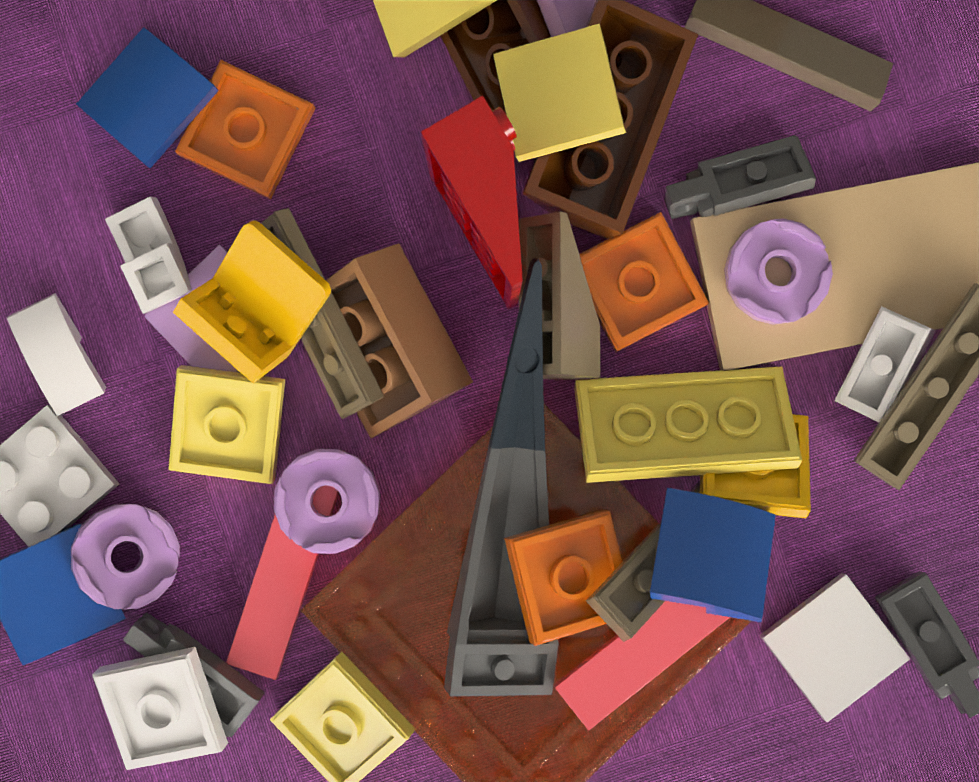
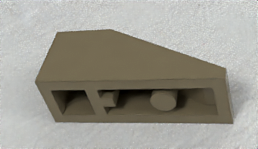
M560 211L519 218L523 278L519 295V307L530 261L536 258L542 264L543 379L573 380L600 378V323L567 213Z

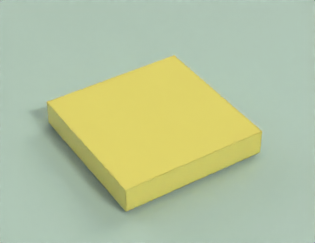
M600 24L493 54L506 115L517 135V138L512 141L516 148L515 156L519 162L626 133Z
M185 365L178 367L169 470L272 484L276 478L285 379L263 376L253 384L242 373Z
M343 652L339 653L270 719L328 782H359L408 740L415 731L413 725Z

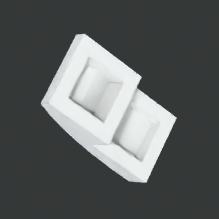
M150 196L105 219L126 262L120 267L143 314L192 291L180 250L156 197Z
M56 293L7 317L13 335L31 372L57 416L104 394L106 386L81 346L82 336Z

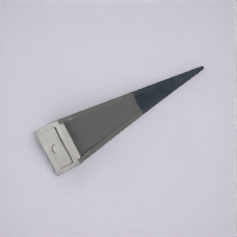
M536 258L530 261L447 629L450 639L444 689L450 697L552 695L559 642L556 639L537 646L529 642L504 540L506 537L549 525L543 398L542 264Z

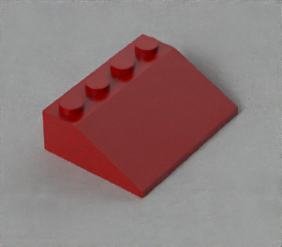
M482 95L422 130L421 137L431 180L509 310L518 304L523 282L514 151L516 148L512 141L517 138V135L503 109L499 106L491 110Z

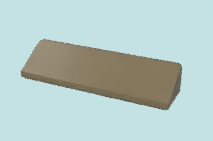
M696 0L684 28L870 112L880 104L893 66L892 62L753 0Z
M973 284L853 460L897 490L901 489L979 375V284Z

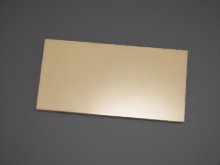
M979 163L742 208L717 216L692 218L690 225L704 294L709 302L707 309L720 370H733L861 345L881 306L934 330L943 329L973 284H979ZM784 218L803 223L820 236L826 246L825 251L828 254L829 261H831L833 275L828 294L815 311L795 322L772 325L753 320L736 306L727 291L724 268L730 248L743 232L761 222ZM771 258L766 263L765 275L772 284L785 286L791 279V267L784 259Z

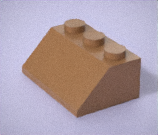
M399 243L353 259L326 280L384 395L382 399L357 412L370 439L432 407L473 383Z

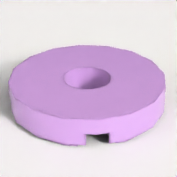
M784 218L761 222L743 232L729 250L724 268L727 291L736 306L753 320L772 325L795 322L815 311L828 294L833 272L831 261H829L828 254L825 251L826 246L820 236L803 223ZM777 257L788 262L792 275L787 285L776 286L767 279L765 266L769 259Z
M316 449L298 456L284 470L274 490V512L281 530L290 540L292 539L297 545L312 553L336 554L356 546L372 530L380 511V490L373 472L359 457L341 449ZM325 485L337 489L342 497L340 510L332 516H324L318 513L313 505L315 491Z
M137 504L112 505L94 513L78 529L71 546V570L79 588L94 602L113 609H138L157 600L172 585L177 573L178 557L180 558V544L172 526L157 511ZM131 541L139 548V563L130 571H118L111 562L112 550L120 542Z

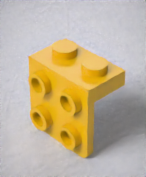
M253 220L241 228L213 278L182 297L173 313L254 384L290 355L329 297L331 288L324 278L260 222Z

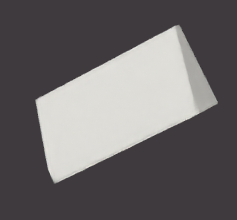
M881 306L835 401L880 422L919 365L935 330Z

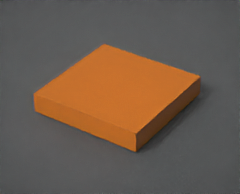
M220 59L210 80L219 91L187 126L175 153L271 200L316 108L314 104Z
M661 212L623 231V234L611 237L579 254L598 320L615 353L709 304Z
M603 509L504 538L531 644L537 646L607 624L586 600L622 563L609 510Z

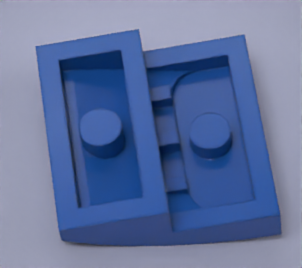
M143 27L76 105L141 162L151 168L219 90L170 47Z
M667 488L650 588V598L706 607L707 614L762 622L776 514L719 497Z
M76 524L34 545L26 546L0 559V620L22 665L59 651L126 619L122 609H113L94 602L77 584L71 570V546L78 529L82 526L81 524Z

